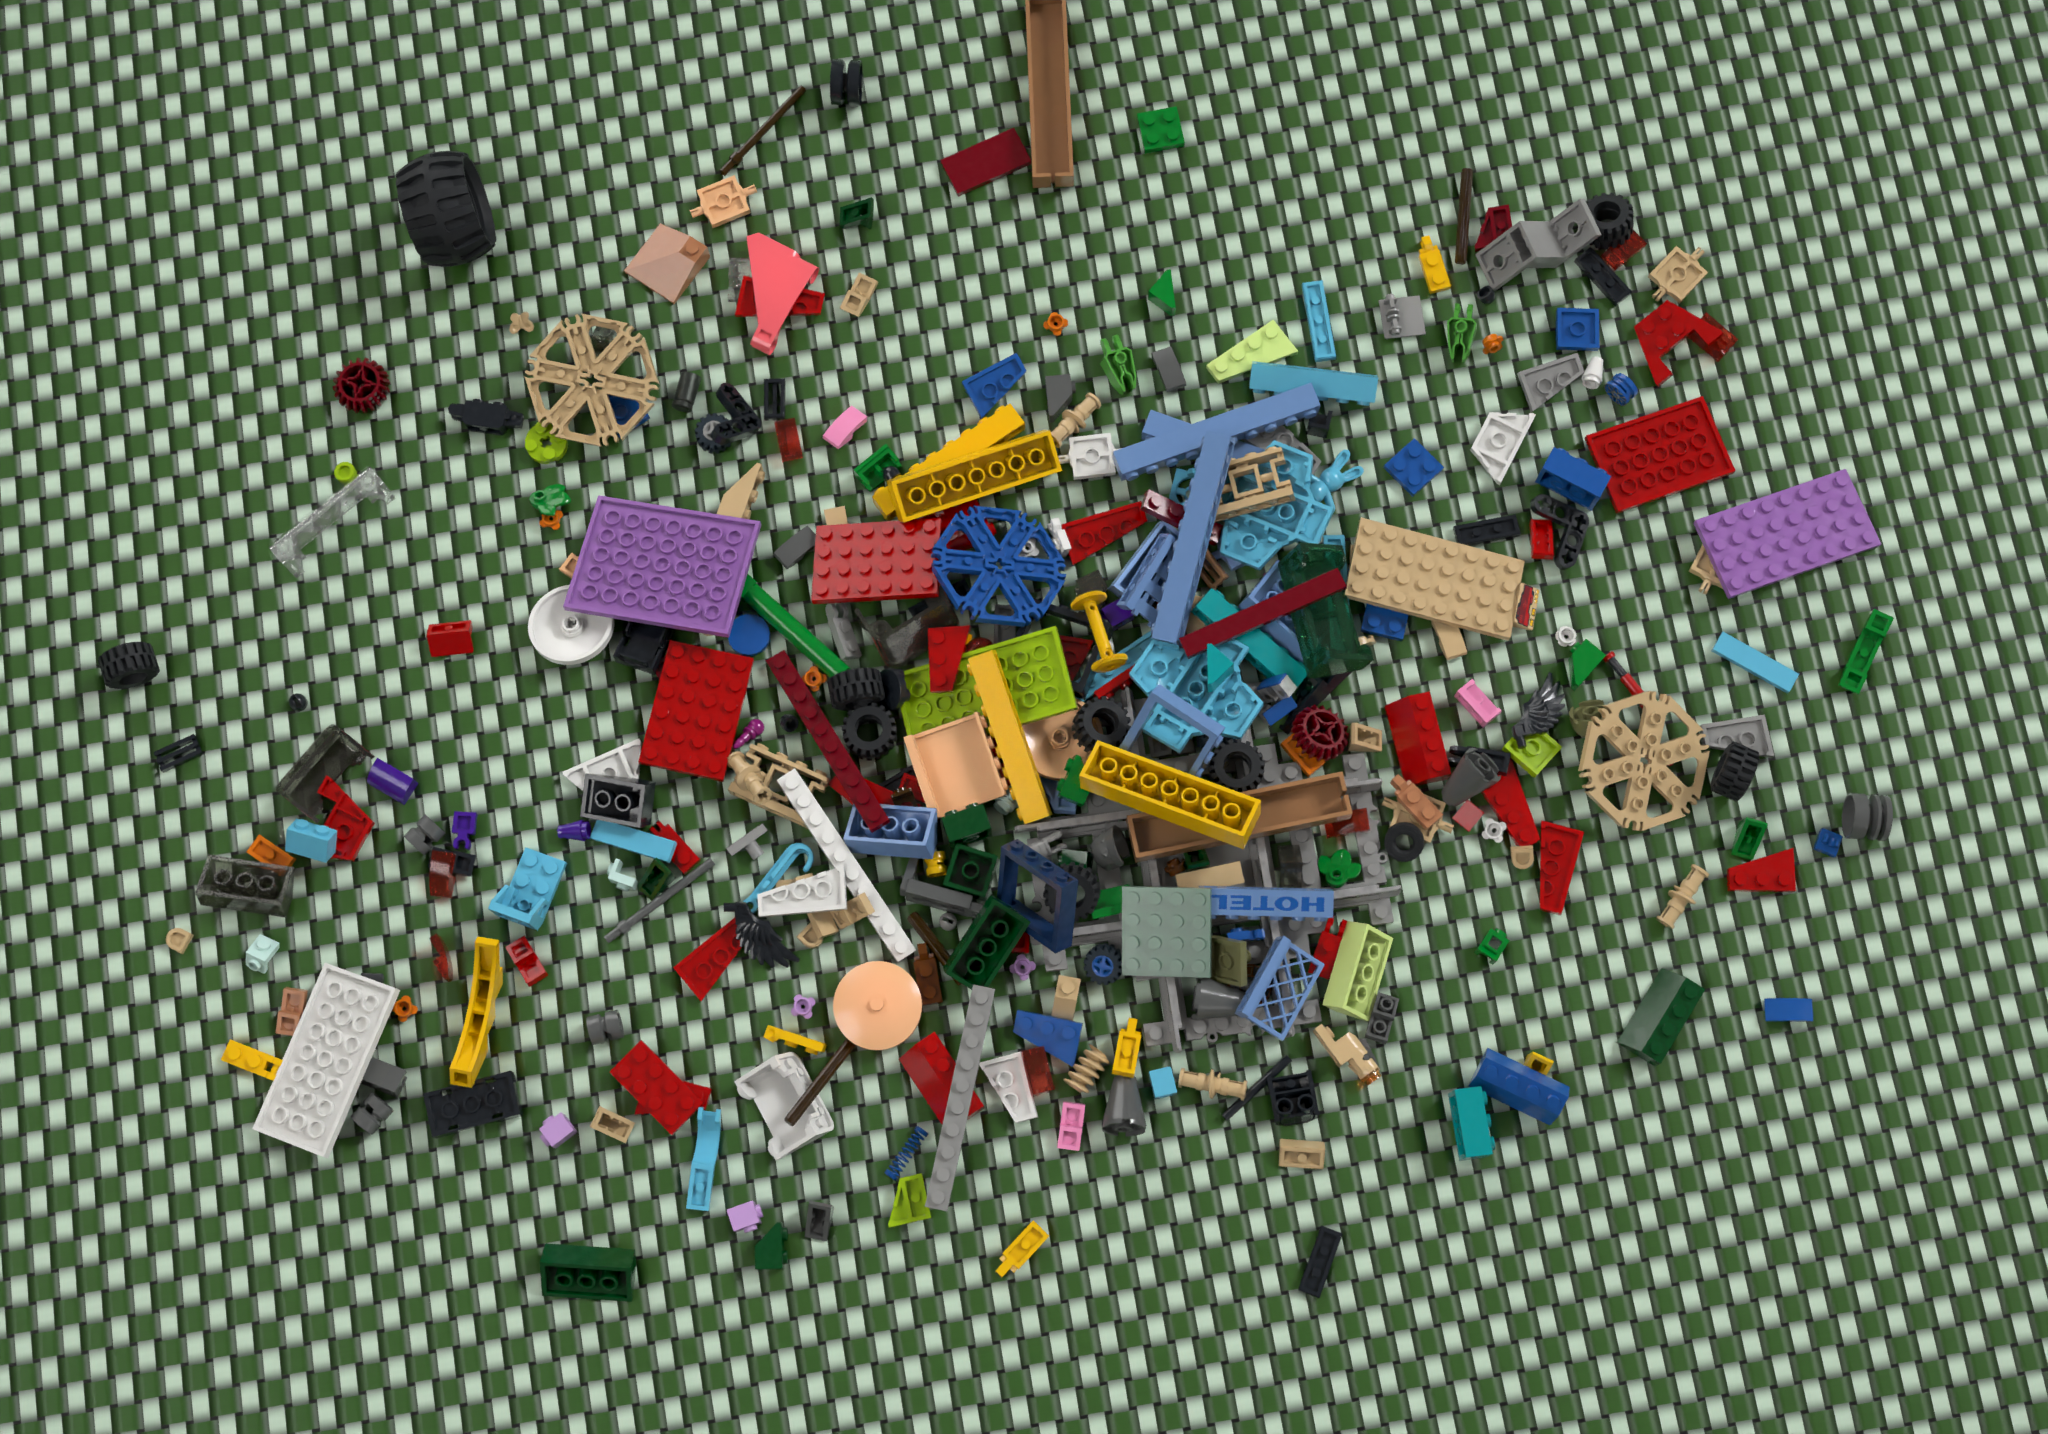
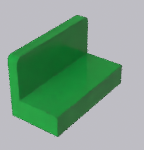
M1122 886L1100 890L1101 893L1097 906L1091 914L1092 919L1122 913Z

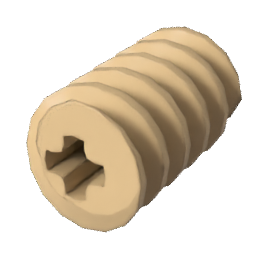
M1089 1044V1047L1092 1051L1087 1049L1083 1051L1087 1058L1079 1057L1078 1060L1081 1065H1073L1076 1073L1068 1072L1071 1080L1063 1079L1065 1083L1079 1093H1089L1086 1085H1095L1091 1078H1100L1096 1071H1105L1101 1064H1110L1107 1056L1091 1044Z

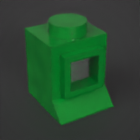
M1498 928L1495 930L1490 929L1474 953L1477 955L1480 953L1491 959L1489 963L1493 965L1497 962L1510 940L1506 938L1507 934Z

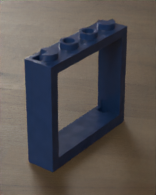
M1019 839L1001 846L997 898L1027 918L1031 923L1025 932L1055 954L1072 946L1078 879ZM1018 865H1021L1057 890L1054 925L1016 899Z

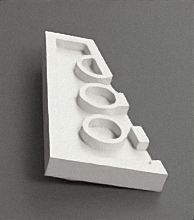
M841 865L835 869L818 873L815 876L798 880L792 884L783 885L757 894L759 917L847 910L845 866Z

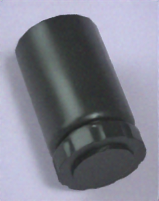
M681 372L672 403L674 409L686 413L692 412L701 381L700 376L691 372Z

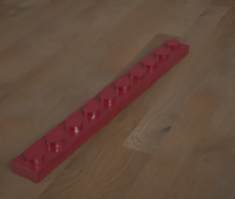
M785 650L767 659L766 663L870 832L873 833L890 823L888 816Z

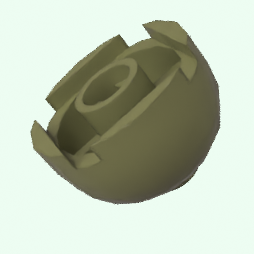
M1603 700L1582 701L1579 703L1578 708L1574 709L1572 707L1570 709V722L1573 730L1578 735L1585 738L1588 722L1592 721V716H1596L1599 719L1602 718V714L1598 709L1605 708L1602 706L1605 705Z

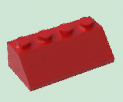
M1430 691L1410 695L1385 705L1403 779L1406 782L1410 780L1416 786L1447 780L1451 775Z
M934 1031L916 1043L899 1058V1061L943 1125L956 1063ZM973 1091L968 1119L985 1108L975 1091Z

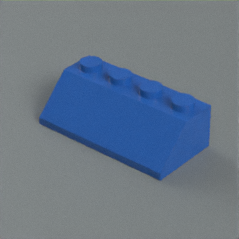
M1489 1048L1486 1049L1468 1084V1087L1481 1086L1482 1091H1485L1487 1096L1548 1125H1551L1560 1115L1569 1098L1570 1089L1569 1086Z

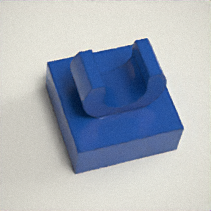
M1822 828L1819 831L1813 850L1834 858L1837 855L1843 836Z

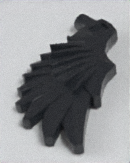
M1551 672L1548 673L1540 691L1535 690L1531 699L1522 705V718L1511 728L1512 736L1516 740L1518 749L1527 747L1524 738L1533 736V734L1541 735L1542 733H1547L1548 729H1553L1554 724L1559 722L1556 718L1563 715L1559 711L1565 707V704H1560L1565 695L1561 694L1556 697L1560 688V681H1557L1552 687L1553 677Z
M746 902L724 903V912H735V924L737 925L736 939H740L741 947L745 944V953H748L750 950L753 960L756 959L757 954L760 965H763L765 960L771 968L775 967L773 959L786 968L789 967L786 959L794 962L800 961L799 957L781 943L783 938L774 931L770 921L760 919L754 915Z

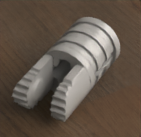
M1060 830L1027 845L1045 858L1068 848L1066 843H1060L1052 848L1048 844L1062 836Z

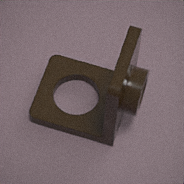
M902 787L890 795L894 805L901 806L904 802H910L913 807H918L911 788Z

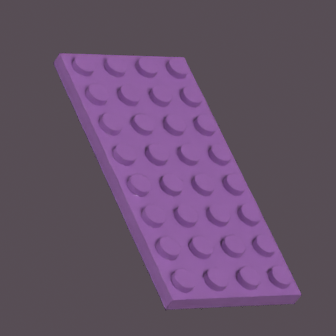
M1846 469L1720 511L1693 522L1728 599L1881 545Z

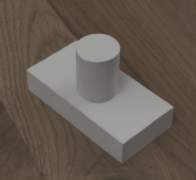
M761 823L726 849L733 856L742 848H745L751 858L755 860L764 853L755 839L768 830Z

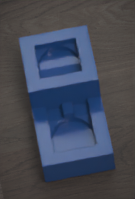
M1764 999L1766 1022L1813 1021L1812 999Z

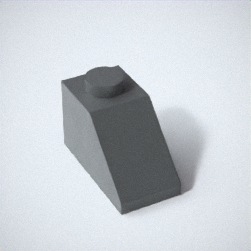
M1070 374L1045 376L1049 423H1053L1072 402V394L1076 393L1075 381H1071Z

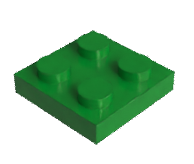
M1177 106L1137 113V121L1145 154L1185 147Z

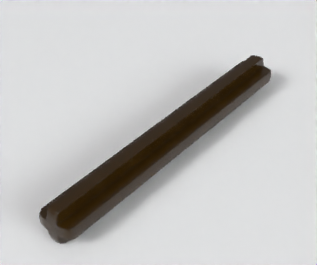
M1463 168L1461 172L1455 263L1464 265L1467 261L1473 170L1471 168Z
M846 1038L784 1118L787 1124L794 1126L855 1048V1044Z

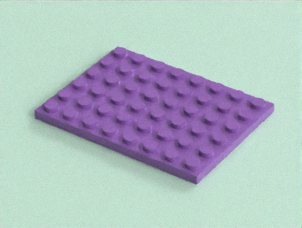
M598 495L563 608L566 611L729 638L760 532L761 522Z

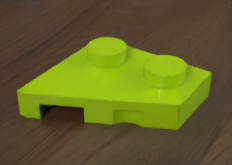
M922 1173L899 1179L888 1223L889 1228L932 1218L930 1208L925 1207L927 1194Z

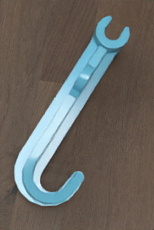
M803 843L790 845L752 894L743 901L753 906L751 909L753 914L757 912L758 908L757 894L772 890L799 854L804 853L807 855L808 860L803 871H809L814 862V854L808 845Z

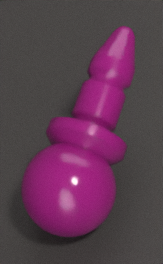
M759 719L751 720L748 726L743 729L744 733L735 741L733 748L742 747L749 739L754 740L756 736L761 735L764 731V723Z

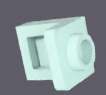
M615 859L614 863H610L608 867V879L612 883L617 884L616 888L628 892L629 889L636 891L639 882L632 877L620 874L623 863L621 860Z
M260 934L246 951V965L253 971L265 974L268 970L267 963L280 948L279 942Z

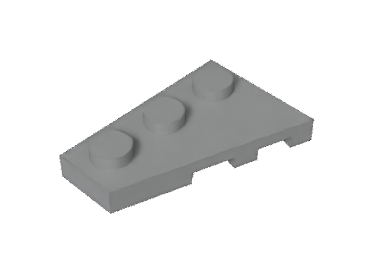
M1578 353L1518 372L1517 375L1530 411L1533 412L1582 375L1584 369Z

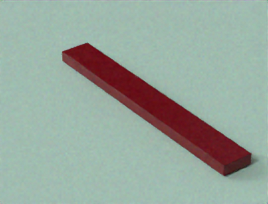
M1338 568L1187 634L1179 638V641L1187 658L1190 659L1206 652L1207 644L1217 647L1347 589V586Z

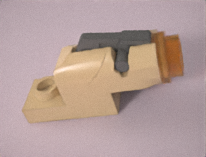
M1322 1024L1312 1031L1336 1065L1341 1067L1348 1062V1067L1360 1078L1362 1083L1365 1082L1368 1086L1382 1076L1379 1072L1380 1068L1377 1066L1378 1062L1366 1039H1358L1354 1034L1348 1032L1335 1042L1333 1040L1335 1036L1328 1026L1324 1027Z

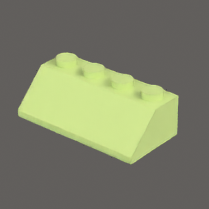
M1347 921L1322 1005L1336 1012L1369 1022L1393 938L1369 924Z

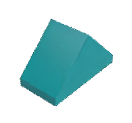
M1207 644L1208 692H1213L1234 672V663L1214 645Z

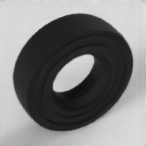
M1400 822L1390 827L1384 839L1385 849L1397 861H1412L1423 850L1424 836L1421 830L1414 824ZM1402 834L1409 835L1413 840V845L1406 850L1400 849L1396 845V838Z

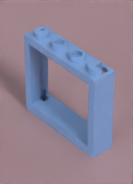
M1158 684L1150 693L1119 748L1131 752L1130 750L1159 703L1209 737L1188 774L1200 778L1204 772V769L1201 767L1204 763L1208 764L1212 759L1214 753L1211 751L1214 746L1218 748L1223 739L1221 734L1225 727Z

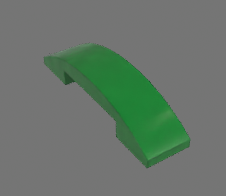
M1876 609L1872 610L1850 653L1838 686L1859 695L1878 648L1892 624L1893 617Z

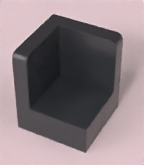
M1329 410L1327 415L1317 413L1316 416L1310 418L1306 434L1327 438L1333 411Z

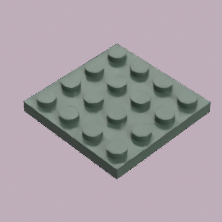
M1122 886V975L1210 978L1212 888Z

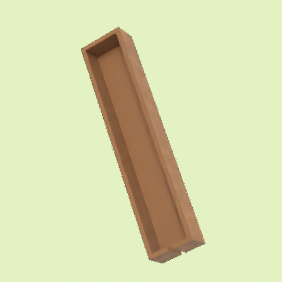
M1025 0L1033 188L1051 187L1053 183H1055V187H1073L1074 171L1066 0Z
M1343 771L1240 792L1261 800V814L1248 840L1350 819L1353 813L1349 796L1345 795L1347 788ZM1145 812L1127 815L1126 817L1135 863L1228 844Z

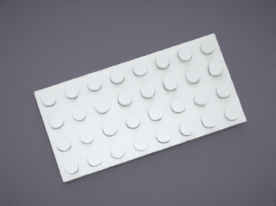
M324 963L282 1059V1064L279 1066L276 1077L272 1082L252 1129L319 1156L329 1158L400 990Z

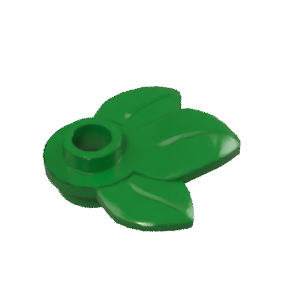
M561 484L547 486L544 490L533 492L529 497L531 505L538 509L541 514L547 516H554L556 507L571 503V499L564 492L566 487Z
M1346 849L1337 850L1332 855V858L1321 855L1318 859L1319 871L1326 875L1327 883L1333 888L1344 886L1347 880L1356 878L1361 871V864L1351 863L1350 853Z

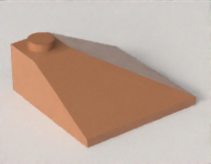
M660 223L624 272L672 304H675L709 260L710 254L708 247L693 237Z

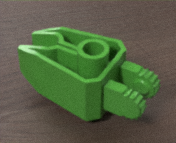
M1455 303L1454 317L1447 321L1448 347L1452 362L1455 359V351L1458 348L1463 349L1462 363H1465L1471 352L1477 323L1472 319V304H1468L1467 318H1459L1461 306Z
M1114 335L1112 337L1114 351H1111L1106 338L1100 340L1104 354L1100 365L1112 387L1122 395L1126 391L1124 381L1130 392L1136 388V371L1132 350L1127 347L1123 348L1119 336Z

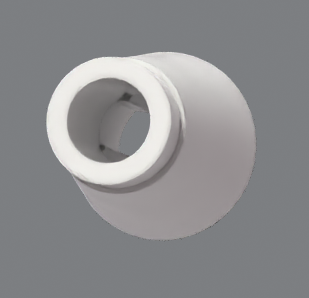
M1592 357L1582 376V383L1586 388L1597 389L1602 384L1603 359Z

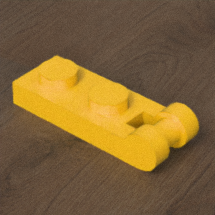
M231 1039L221 1058L224 1062L273 1081L283 1061ZM269 1063H273L271 1071H266Z

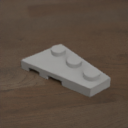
M1765 715L1700 725L1703 729L1700 733L1706 734V737L1702 738L1703 745H1709V748L1725 751L1726 747L1734 741L1758 751L1759 756L1774 757Z

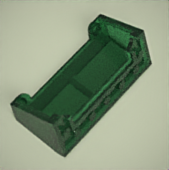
M1299 543L1277 563L1284 590L1291 589L1336 568L1340 572L1346 564L1343 546ZM1345 590L1291 613L1308 678H1319L1362 670L1374 660L1369 645L1362 644L1360 646Z

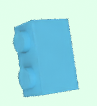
M296 818L287 828L285 851L326 863L336 852L337 830Z

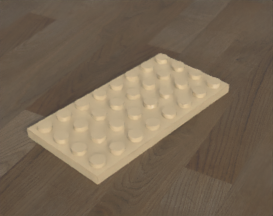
M1361 517L1346 580L1347 589L1344 590L1343 597L1508 641L1511 637L1525 561Z

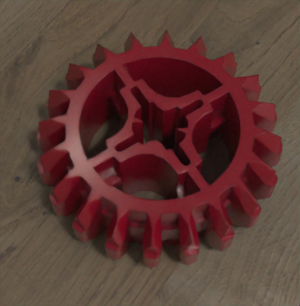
M357 357L356 363L349 360V366L342 365L343 371H336L338 378H333V382L336 385L332 387L334 392H336V399L347 410L353 409L358 414L361 409L363 413H366L367 408L374 411V405L381 406V399L387 400L385 393H390V389L387 387L390 385V381L387 379L389 375L384 371L383 366L378 365L376 361L370 362L365 357L362 362ZM369 373L376 376L377 383L370 381ZM347 388L353 390L354 398L347 395Z
M1313 705L1299 712L1292 722L1291 733L1294 734L1292 740L1297 741L1295 748L1301 747V754L1307 753L1309 754V759L1314 756L1317 762L1321 759L1326 762L1329 759H1335L1344 751L1348 744L1347 739L1349 738V733L1346 732L1348 726L1343 725L1344 719L1338 718L1339 712L1334 714L1331 708L1325 710L1324 705L1319 706V708Z

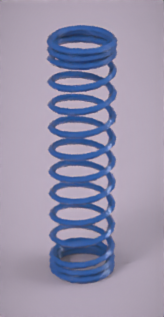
M916 1126L914 1129L917 1135L911 1134L915 1140L908 1138L911 1144L905 1143L909 1149L902 1147L905 1153L898 1152L901 1157L895 1156L900 1163L892 1161L896 1167L889 1165L894 1172L888 1169L884 1172L895 1181L898 1179L896 1176L900 1175L894 1169L903 1172L897 1164L904 1168L906 1167L899 1159L909 1163L903 1155L912 1158L905 1150L915 1154L909 1146L918 1149L913 1142L922 1145L915 1137L925 1140L919 1133L925 1137L929 1135L919 1126Z

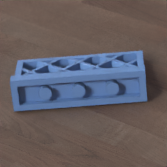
M1285 936L1276 937L1235 1011L1236 1015L1246 1018L1280 1041L1285 1039L1325 965L1291 943V940ZM1289 949L1296 953L1298 962L1288 964L1286 953ZM1311 962L1317 966L1312 975L1306 976L1303 963ZM1298 964L1302 977L1292 979L1289 966ZM1284 968L1287 981L1277 983L1275 973L1278 969ZM1303 980L1305 989L1303 993L1296 995L1293 982ZM1288 983L1291 996L1281 999L1278 986ZM1274 987L1277 1000L1267 1002L1265 992L1267 988ZM1292 999L1294 1009L1291 1013L1285 1014L1282 1001ZM1278 1002L1281 1015L1271 1018L1268 1005ZM1257 1007H1264L1266 1019L1258 1020L1252 1016ZM1282 1018L1284 1027L1281 1033L1274 1030L1272 1020Z

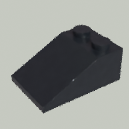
M587 773L584 780L580 817L637 828L651 825L656 782Z

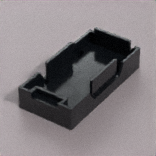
M629 621L625 629L626 635L621 637L613 657L617 663L656 675L660 661L664 657L676 629Z
M512 1071L477 1079L472 1088L454 1085L423 1093L431 1134L436 1139L459 1133L462 1130L523 1116L516 1088V1079ZM496 1080V1082L489 1084L486 1081ZM450 1091L453 1092L452 1094H446L445 1096L442 1095L443 1093H447ZM503 1113L502 1117L493 1118V1115ZM459 1125V1128L449 1129L451 1126Z

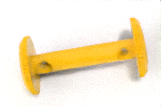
M1090 591L1076 597L1070 606L1075 611L1085 610L1101 659L1092 664L1091 669L1097 673H1105L1123 666L1128 656L1125 653L1113 654L1097 607V605L1106 600V593Z

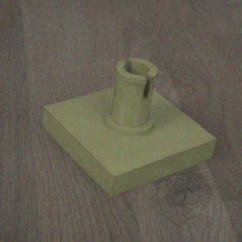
M1216 935L1211 936V977L1209 979L1239 987L1247 986V963L1251 961V954L1246 950V941Z

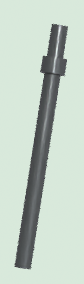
M709 858L627 920L623 919L620 921L616 928L604 936L606 941L610 943L622 933L625 935L632 930L631 927L712 868L715 863Z

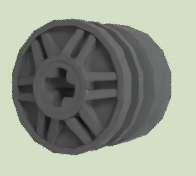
M1848 793L1842 809V831L1845 838L1861 840L1866 835L1869 840L1886 841L1890 835L1893 822L1891 798L1887 795L1878 796L1873 794L1868 799L1865 794Z

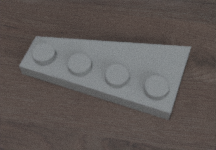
M1283 425L1278 426L1276 430L1266 433V431L1258 433L1255 438L1249 440L1246 438L1241 439L1245 443L1262 449H1266L1275 440L1313 455V475L1321 464V460L1303 443H1300L1294 437V434Z

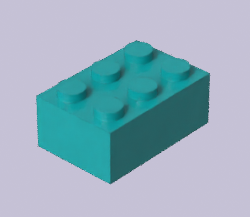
M1481 1086L1453 1090L1448 1094L1459 1161L1485 1158L1492 1155V1150H1495L1494 1137L1490 1136L1488 1128L1491 1127L1490 1114H1486L1485 1105L1488 1103L1486 1092L1482 1091Z

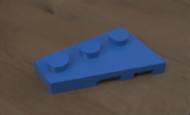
M1017 353L962 381V385L981 419L1026 373L1027 370Z
M1018 1009L1013 1032L1073 1067L1076 1062L1083 1023Z

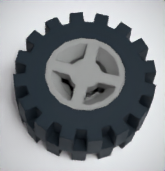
M713 413V416L707 414L706 418H700L701 422H697V428H695V436L699 446L711 454L713 452L719 454L721 450L722 452L726 451L725 448H729L731 443L719 445L712 440L710 434L717 424L728 421V419L724 418L721 414L718 416L717 413Z

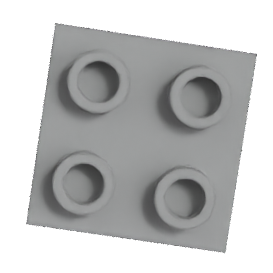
M1388 294L1386 299L1378 300L1384 339L1426 335L1420 295L1396 298L1394 294Z

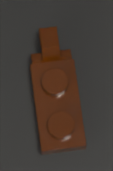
M926 943L917 944L919 956H914V968L922 1006L943 1003L933 953L928 954Z

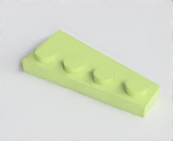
M1272 320L1206 365V369L1219 384L1250 371L1252 361L1275 363L1281 361L1282 358L1297 355L1298 350L1277 323Z

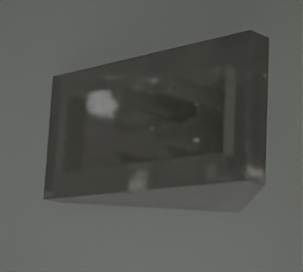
M1277 845L1279 888H1302L1303 862L1300 846Z

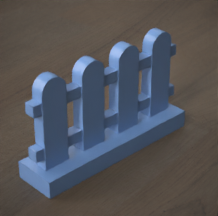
M1159 534L1117 603V606L1121 609L1132 610L1131 614L1134 616L1139 614L1149 621L1147 626L1150 628L1156 622L1158 614L1156 609L1146 601L1149 596L1157 602L1162 600V587L1157 583L1160 578L1163 581H1167L1169 574L1167 567L1174 555L1173 542L1176 539L1171 534Z

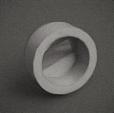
M944 913L940 917L939 923L943 930L951 931L956 927L957 919L952 913ZM943 918H947L954 922L953 924H950L946 921H943Z

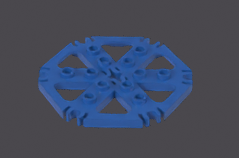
M983 506L969 507L967 510L969 516H966L962 510L959 511L958 515L956 513L933 547L931 557L937 558L939 561L933 560L931 564L932 572L956 610L963 605L960 610L961 614L965 610L972 612L970 620H973L978 614L979 617L975 622L1024 627L1026 624L1028 626L1031 623L1029 616H1032L1036 622L1039 621L1040 617L1042 619L1066 581V574L1058 572L1064 571L1066 567L1064 564L1065 560L1058 549H1056L1042 524L1039 522L1038 526L1034 527L1037 519L1034 518L1031 523L1025 520L1027 513H1024L1019 518L1018 516L1022 512L1019 510ZM984 519L1003 520L1010 523L1011 528L1000 545L984 522ZM956 531H963L976 552L947 549L946 545ZM1034 538L1039 541L1049 559L1020 557L1019 554L1028 540ZM997 562L1000 563V566H1003L1001 569H998ZM952 572L979 575L966 596H959L948 580L947 574ZM1022 580L1046 582L1050 586L1049 592L1040 604L1034 601ZM998 587L1014 611L1012 616L992 615L987 613L985 609Z

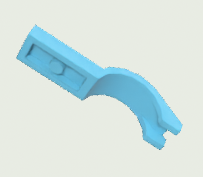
M698 1107L697 1142L691 1164L686 1209L709 1211L714 1170L720 1142L721 1109H716V1112L704 1111V1107Z

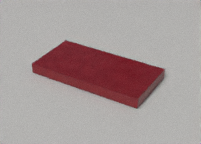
M1014 127L940 160L958 197L1032 164Z

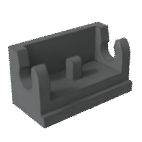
M372 1057L360 1084L399 1098L407 1080L405 1076L407 1072L404 1069Z

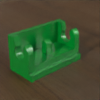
M885 443L854 469V474L869 492H872L885 481L882 475L885 467L894 466L899 470L902 465L899 462V458Z

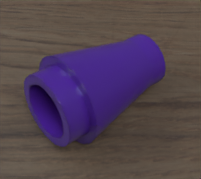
M580 820L559 825L557 833L559 838L585 841L590 839L592 829L590 822Z

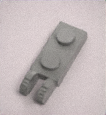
M834 603L827 604L825 611L828 625L840 659L860 658L862 654L847 617L848 609L845 604L837 603L836 606Z

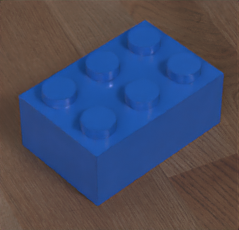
M1553 447L1535 482L1592 511L1611 476L1604 469L1594 468L1586 460L1575 458L1562 448L1557 449Z

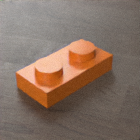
M1291 734L1281 742L1280 746L1301 767L1305 775L1310 777L1326 762L1323 759L1317 762L1314 756L1309 759V754L1307 753L1301 754L1302 749L1301 747L1295 748L1297 741L1292 740L1294 734Z
M260 834L246 851L282 877H284L296 860Z

